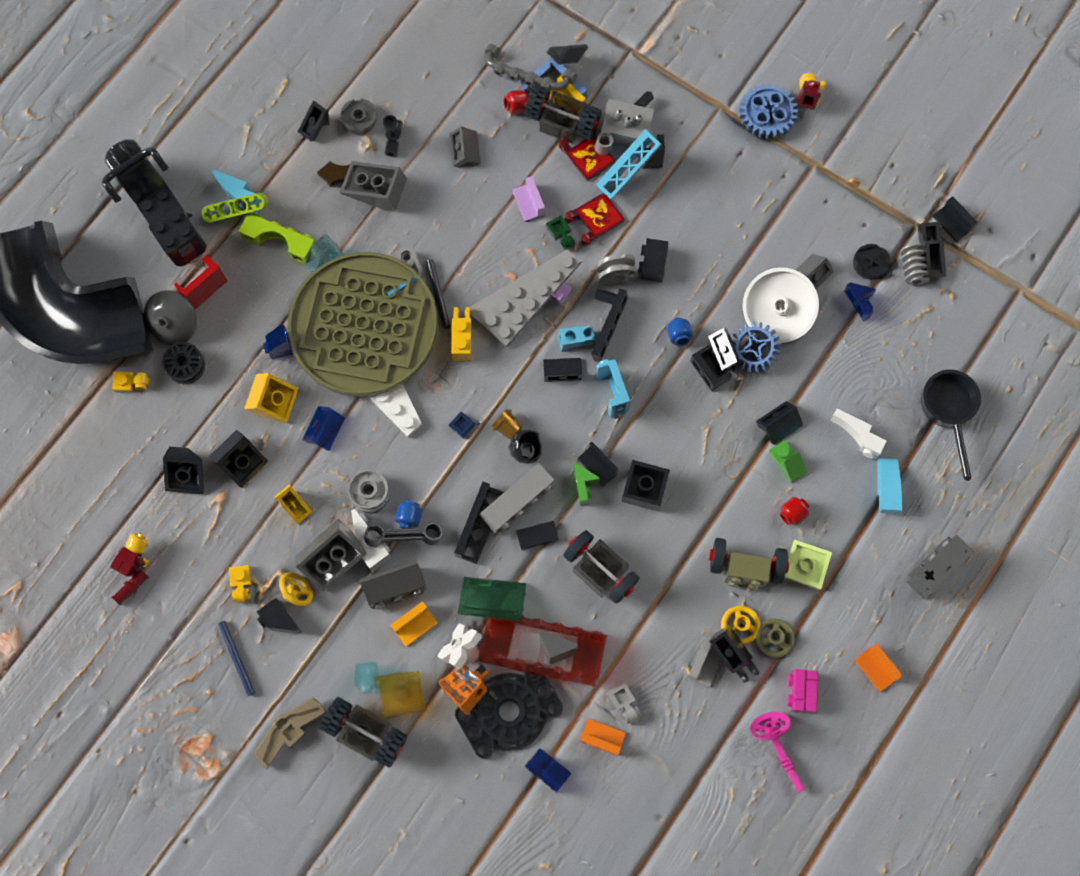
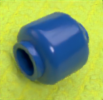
M674 318L667 325V333L672 344L685 346L693 338L690 322L687 319Z
M409 500L399 504L395 516V521L400 524L399 528L411 529L418 527L423 512L419 507L420 504Z

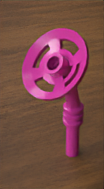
M769 712L760 715L751 723L750 731L752 735L760 740L772 741L780 758V764H783L782 768H785L784 772L788 773L798 793L803 792L806 789L794 769L796 766L792 765L793 761H790L791 757L787 756L779 739L780 736L789 730L791 726L790 718L781 712ZM772 719V721L766 722L764 726L760 725L761 723ZM779 720L784 721L786 725L783 726L782 722H780Z

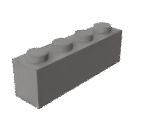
M538 463L484 509L479 515L480 518L494 533L498 530L500 532L504 531L510 525L508 521L512 518L515 520L524 513L523 508L527 505L531 507L539 500L537 498L538 495L541 493L545 495L553 488L551 484L554 479Z

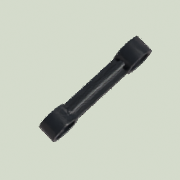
M433 522L426 524L424 528L383 529L380 525L372 524L366 528L363 539L370 547H377L382 541L423 540L428 545H435L440 541L443 530L439 524ZM428 529L435 530L438 533V538L428 537L425 531ZM376 531L380 534L381 538L376 541L368 537V532Z

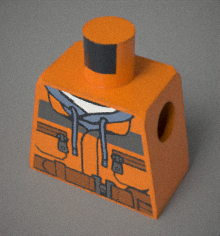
M463 665L461 669L450 673L438 683L450 699L467 715L487 692V688L482 680L490 673L483 665L479 666L474 672L467 665Z

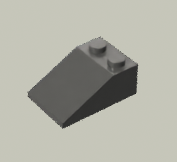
M351 161L340 193L378 208L396 210L407 178L400 167Z

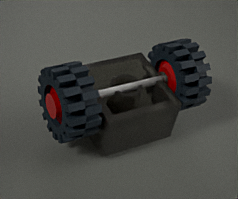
M535 85L532 92H530L524 111L526 117L539 121L540 132L561 140L565 138L572 144L576 135L591 141L598 128L597 126L602 114L601 109L553 91L550 97V90Z
M337 697L332 702V705L329 706L328 711H326L325 717H323L320 724V730L333 737L338 735L335 741L373 762L376 760L391 768L403 749L408 735L396 729L392 723L357 704L352 710L353 704Z

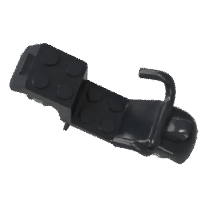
M124 139L116 143L107 151L104 157V161L110 169V172L102 179V185L115 203L122 199L110 184L116 178L148 222L150 231L174 265L182 267L200 259L206 251V243L189 220L193 215L185 212L166 182L147 158V156L151 155L163 172L166 171L169 167L158 151L153 147L142 150L134 139Z

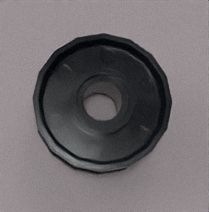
M178 342L171 345L165 351L162 359L164 371L173 381L179 384L196 382L205 371L206 362L204 356L195 345L188 342ZM187 360V363L184 366H181V363Z

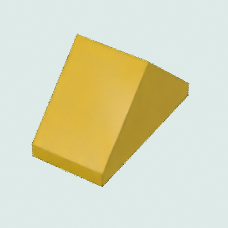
M290 484L275 496L279 504L297 524L312 513L311 509Z

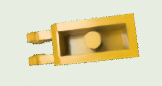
M454 307L451 347L453 361H472L470 307L465 309V318H459V309Z

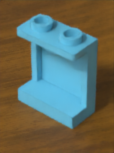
M615 359L600 361L596 367V379L608 378L615 398L609 400L608 413L610 418L628 413L630 399Z

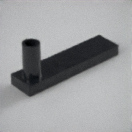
M599 288L595 292L594 298L596 300L612 304L591 353L593 360L596 362L602 361L628 301L627 290L619 288L617 294Z

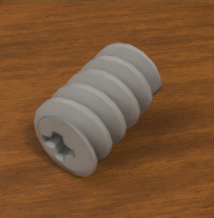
M921 243L907 245L900 251L905 282L909 285H922L929 282V278L925 277L928 275V271L924 270L927 268V264H921L926 261L925 257H920L925 254L924 250H919L924 247Z

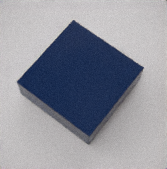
M460 412L449 424V427L461 438H464L476 424L463 412Z

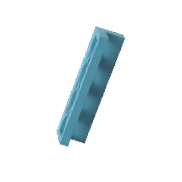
M645 129L596 185L613 200L662 144L650 131ZM651 141L655 143L651 150H644ZM641 154V161L638 164H632ZM628 168V176L626 178H619ZM616 181V189L610 193L608 189Z

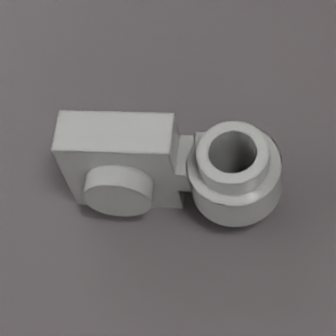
M626 683L608 692L617 711L625 709L622 717L626 724H633L639 721L641 714L636 706H630L636 700Z

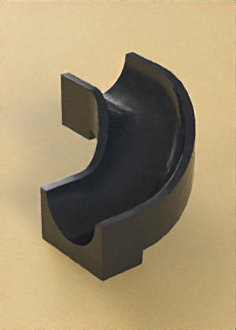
M41 220L24 228L0 233V324L19 343L46 358L75 364L98 363L154 351L135 278L122 277L86 286L74 284L66 276L60 262L62 256L53 223Z

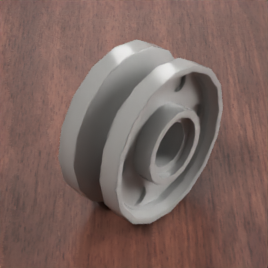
M616 254L601 259L597 263V271L600 273L599 282L603 285L614 286L634 280L638 274L637 269L634 267L635 258L629 254Z
M367 469L359 471L352 477L348 485V494L356 509L365 513H374L386 506L390 498V489L387 480L381 473ZM366 489H374L373 493L369 495L364 494Z

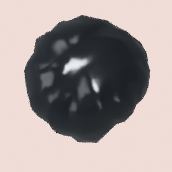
M528 429L518 431L512 436L508 448L510 455L516 461L530 464L540 458L542 443L540 442L539 433Z

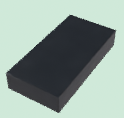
M554 521L516 530L521 550L559 540Z

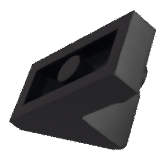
M312 101L297 132L309 141H315L322 126H329L330 124L328 110L316 101Z

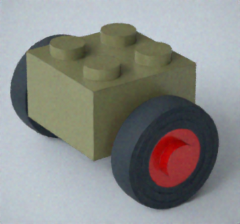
M716 538L713 549L709 551L708 560L711 561V573L721 574L723 565L727 561L724 583H729L728 586L739 588L742 585L748 586L749 590L760 591L769 582L770 571L771 582L782 584L785 574L789 570L788 551L783 548H776L773 558L737 552L727 554L726 539Z

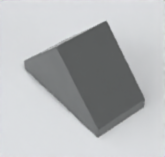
M540 630L538 641L549 665L576 655L577 643Z

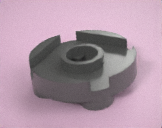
M353 99L342 107L341 120L343 126L349 132L364 135L376 124L377 114L374 105L366 99L354 101ZM362 113V118L356 119L355 115H360Z

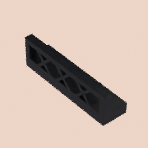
M482 481L454 551L455 557L476 565L491 531L488 526L485 530L484 526L487 524L485 522L482 523L479 515L489 506L487 501L489 492L499 495V497L504 493L490 487V484ZM482 527L484 536L475 541L472 534L474 530ZM473 545L477 549L475 559L464 555L466 549Z

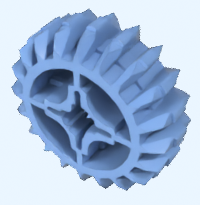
M752 322V327L749 328L746 323L744 324L746 330L743 331L739 327L740 335L734 333L733 337L737 340H732L739 359L743 363L741 369L744 370L746 366H749L748 372H751L752 367H755L756 373H759V367L762 366L763 371H766L765 364L772 367L773 364L770 360L772 359L777 362L778 358L774 354L779 355L781 353L780 350L775 349L781 347V343H775L780 338L779 336L772 337L776 331L773 329L768 332L769 325H766L763 329L762 322H759L758 327H755V322ZM753 333H761L768 339L757 340ZM748 336L749 344L740 350L741 341L744 337ZM751 339H753L754 343H756L757 345L760 344V346L758 347L759 355L756 351H754V349L751 350V348L753 347ZM771 344L769 355L763 359L762 350ZM753 354L758 362L748 361L743 355Z

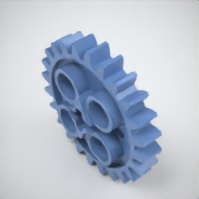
M762 83L760 89L758 86L754 87V91L749 89L748 94H744L739 108V118L743 119L742 125L748 124L746 130L752 129V135L756 132L759 133V138L762 134L765 135L766 139H768L769 135H772L773 139H775L776 134L782 137L783 131L788 133L789 128H793L794 122L797 119L798 110H796L797 103H794L795 97L789 98L791 92L784 93V87L779 90L778 84L772 88L771 83H769L768 87H765Z

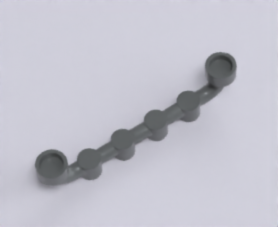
M488 44L485 49L487 54L486 63L494 69V73L497 76L503 77L504 73L510 74L509 78L514 82H518L520 78L525 79L524 83L529 87H534L536 83L548 90H562L568 87L569 84H574L578 78L575 72L567 69L562 75L563 81L556 83L548 77L542 78L533 72L527 73L518 67L512 68L501 61H493V58H497L501 52L494 44Z

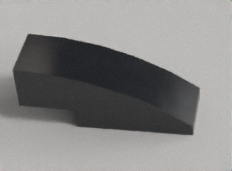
M940 222L918 224L919 243L924 246L920 250L925 251L922 257L926 258L923 264H927V268L924 269L928 271L926 277H946L944 239L941 240Z

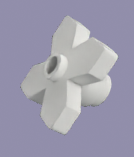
M458 624L453 632L451 642L442 648L438 657L444 662L461 669L464 663H473L478 658L479 650L476 645L482 638V635L473 629L470 630L466 626Z

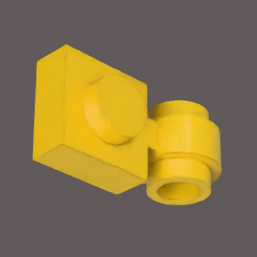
M114 372L112 390L114 392H133L134 386L137 390H147L150 378L146 373H137L135 376L133 372Z
M250 566L229 567L230 587L236 588V590L232 591L233 602L238 604L246 603L247 600H250L249 588L245 589V586H252Z

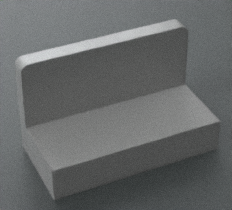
M705 639L687 678L710 687L722 659L710 644V640Z

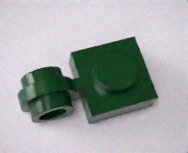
M562 215L546 223V228L556 241L562 237V240H560L562 247L565 250H571L575 245V241L571 235L567 236V234L571 233V228Z

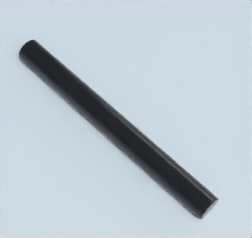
M428 259L426 264L443 328L448 329L451 325L433 259Z

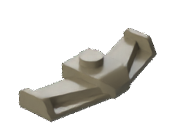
M312 697L290 711L280 714L273 721L272 726L253 755L268 770L284 743L292 748L306 734L301 727L325 714L327 710L315 697Z

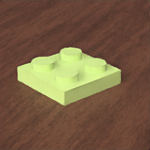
M794 540L788 556L789 570L785 574L784 579L821 590L832 552Z

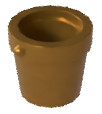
M506 409L491 427L493 431H498L511 440L512 436L520 431L523 425L513 416L511 409Z

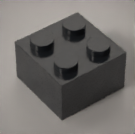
M632 460L621 502L659 512L670 469Z

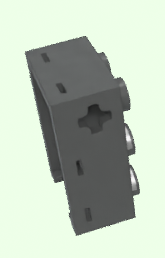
M955 535L952 539L948 536L935 548L936 550L929 554L919 566L908 574L911 578L906 583L923 599L932 594L974 553L958 535Z

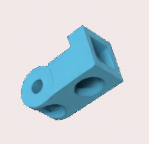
M592 326L560 329L558 333L561 351H567L569 348L589 346L596 342Z

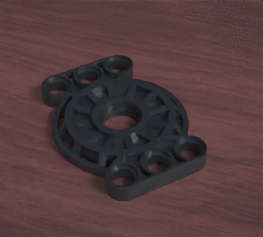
M530 664L525 669V676L516 673H503L485 681L484 685L487 688V692L476 704L478 705V710L474 706L470 711L468 719L462 720L459 718L458 713L461 710L459 707L455 710L456 720L476 755L481 759H488L493 754V747L510 751L521 749L531 744L543 731L547 715L553 718L559 717L562 714L563 705L542 668L538 664ZM531 668H537L540 672L539 676L535 679L528 676V671ZM511 676V677H516V678H515V680H512V679L503 680L502 677ZM499 679L498 682L493 683L489 687L487 686L491 681ZM541 685L549 687L550 692L547 696H541L538 693V688ZM505 702H513L519 708V715L513 721H505L500 717L499 710ZM553 702L558 703L560 706V710L556 714H552L548 710L549 704ZM540 712L544 713V718L540 717ZM538 722H542L539 731L535 735L533 731L537 727ZM472 726L480 729L479 736L475 738L470 737L468 734V730ZM529 735L532 737L528 742L520 745L519 741L524 740ZM494 740L499 741L498 745L494 744ZM503 743H516L514 747H504L502 745ZM487 744L490 747L489 754L485 756L480 755L478 752L479 746Z

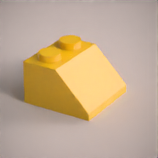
M270 373L256 374L244 409L260 417L287 423L299 388Z

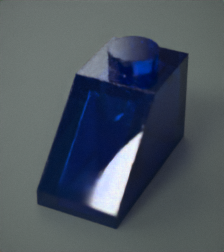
M284 324L265 335L266 342L263 343L265 353L269 354L271 359L294 355L290 346L288 331Z

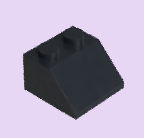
M238 430L232 433L209 456L240 488L268 462L262 453Z

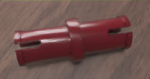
M139 569L128 582L125 581L123 583L124 586L111 598L121 606L132 593L135 594L137 592L136 589L149 576Z

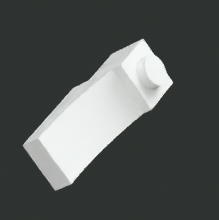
M836 409L830 421L842 427L856 440L860 446L859 451L863 452L864 456L877 459L884 448L886 440L869 432L872 425Z

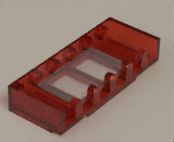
M490 610L479 651V662L566 682L570 681L597 687L607 635H603L599 631H585L580 627H566L557 622L553 624L547 623L539 618L528 619L520 614L510 615L501 610ZM540 630L577 643L576 655L549 665L538 641Z

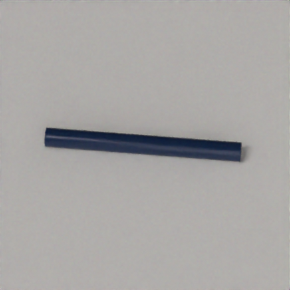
M225 621L218 623V626L247 696L255 694L254 688Z

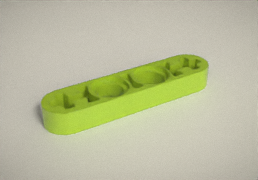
M255 193L208 205L202 209V217L207 222H214L258 211L267 207L268 198L263 193ZM261 199L262 203L252 205L251 201ZM241 200L246 203L245 210H241L239 207ZM225 204L230 207V214L224 212L223 207ZM210 211H218V214L209 216Z

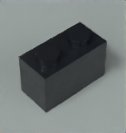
M647 238L646 245L642 244L641 256H644L643 262L639 261L638 268L642 280L663 282L669 241Z

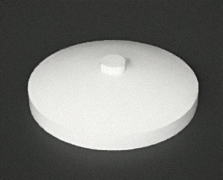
M773 268L762 272L749 284L743 298V314L748 326L751 328L752 322H755V327H758L759 322H762L763 329L766 325H769L768 332L773 329L776 331L772 337L779 336L780 338L775 343H788L804 336L815 323L819 310L818 295L812 282L802 273L790 268ZM755 333L762 339H768L765 335L761 333Z

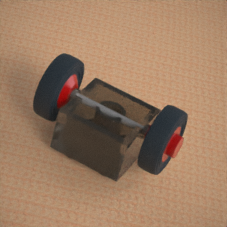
M585 530L569 542V547L563 556L569 562H573L583 555L584 557L573 567V573L601 598L614 586V590L609 598L617 604L624 597L628 598L635 590L633 587L637 584L640 577L631 571L621 578L628 571L630 565L601 539L588 550L594 536Z

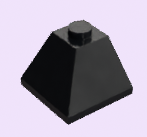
M169 446L163 456L165 491L204 494L202 459L189 448Z

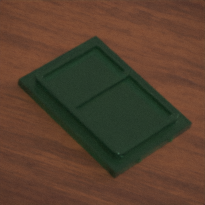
M464 577L458 615L522 621L526 583Z

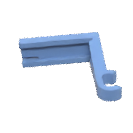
M550 57L534 73L539 77L545 78L552 74L551 71H554L560 77L567 68L563 64L558 65ZM521 79L523 87L520 90L527 92L532 87L527 86L524 83L525 80ZM576 80L572 85L587 99V89Z

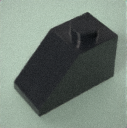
M274 598L256 611L260 616L257 620L263 628L267 626L272 631L294 634L302 632L277 598Z

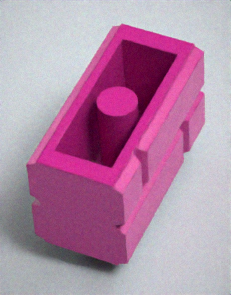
M792 670L791 674H788L787 685L791 686V694L787 695V706L790 707V712L816 713L818 671Z

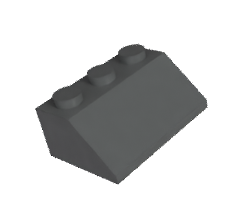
M337 519L296 555L295 567L324 592L366 555V551L352 530Z
M417 560L359 579L370 608H375V610L384 608L386 603L392 601L394 603L401 602L409 595L413 597L419 596L424 593V590H427Z

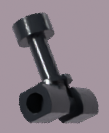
M387 115L383 119V126L387 130L386 138L388 139L384 154L389 157H397L399 147L397 140L401 136L403 122L397 120L393 115Z

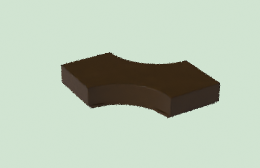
M329 161L317 174L329 186H333L336 183L344 182L350 164L337 165Z

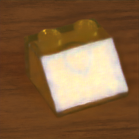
M419 671L397 672L377 676L383 715L386 719L426 711Z

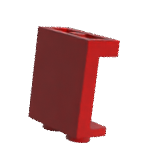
M208 255L202 258L207 269L185 288H182L177 282L174 284L177 289L175 292L186 297L194 309H197L227 282L221 268Z

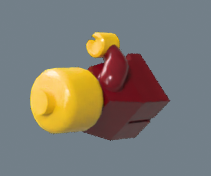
M805 73L799 81L801 91L797 99V106L815 110L821 96V92H818V89L823 91L826 87V82H818L814 74Z
M138 533V535L131 534L125 544L126 547H122L118 551L110 568L125 576L133 577L138 566L146 567L149 560L142 558V554L148 546V540L145 539L146 536Z

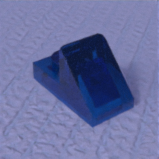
M850 282L847 284L844 292L861 319L865 321L874 312L872 304L867 299L874 295L876 289Z

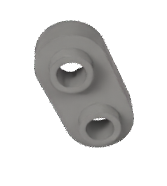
M409 247L400 249L397 258L412 267L422 277V269L415 251ZM405 257H410L409 260H404Z

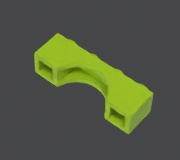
M248 213L238 231L243 240L258 246L269 239L284 241L288 244V253L291 259L307 266L317 249L312 236L299 234L290 227L284 228L278 222L267 221L258 214L252 215Z

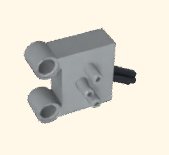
M646 91L634 104L608 99L601 132L595 144V151L598 154L607 155L611 150L613 142L631 146L645 129L650 131L654 109L646 108V106L654 99L651 91ZM641 154L633 161L634 163L638 164L641 161Z

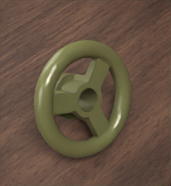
M773 618L765 620L760 624L755 642L758 649L764 655L771 658H781L792 650L795 636L789 624L783 620ZM773 624V629L769 632L768 637L761 640L764 628ZM780 626H782L788 633V644L784 642L785 635L784 632L781 629H779ZM772 635H777L778 641L773 640ZM771 643L779 645L784 650L771 652L764 646Z

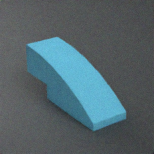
M213 170L212 173L217 183L230 199L255 194L250 191L246 182ZM261 199L251 201L252 205L262 203ZM241 200L239 206L246 209V203ZM259 210L251 213L258 214Z
M877 459L879 513L899 514L902 511L901 478L897 459Z

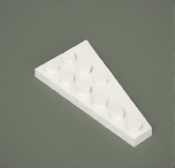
M403 385L386 393L367 396L408 438L422 426Z

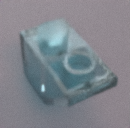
M325 233L311 245L305 268L312 274L323 264L344 254Z
M376 662L356 664L354 683L355 687L363 691V693H374L375 689H380L379 669Z

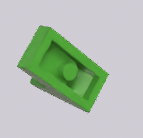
M786 440L769 450V454L791 483L807 473L800 453H794Z
M576 463L573 464L579 503L580 506L587 505L588 498H591L590 488L586 486L598 484L600 478Z

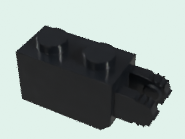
M730 624L712 636L709 642L730 672H736L745 683L749 681V677L743 669L744 666L749 669L752 675H759V671L752 661V655Z

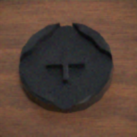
M866 244L860 247L853 258V267L857 274L868 280H877L883 277L888 272L891 264L890 255L887 250L876 244Z

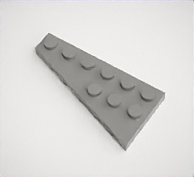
M565 250L470 307V314L508 347L582 262L570 251Z

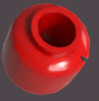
M524 90L509 91L504 96L505 110H508L510 114H524L529 96H527Z
M792 497L780 507V517L787 525L797 526L809 516V504L803 498Z

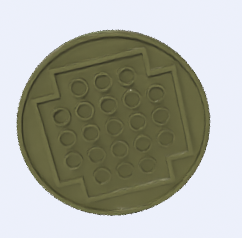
M358 252L343 255L317 268L298 289L288 316L290 346L296 360L305 373L328 390L355 397L386 393L410 380L429 358L438 332L437 307L432 292L424 279L403 261L389 255L374 252ZM416 276L418 279L411 283L412 278ZM406 282V286L397 292L396 287ZM395 289V292H394L393 295H391V296H388V295H387L388 292H390L391 290Z

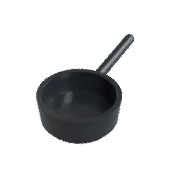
M942 370L932 375L926 382L921 395V407L931 422L941 427L954 429L963 478L966 481H970L971 472L961 425L977 414L981 405V393L978 385L969 375L958 370Z

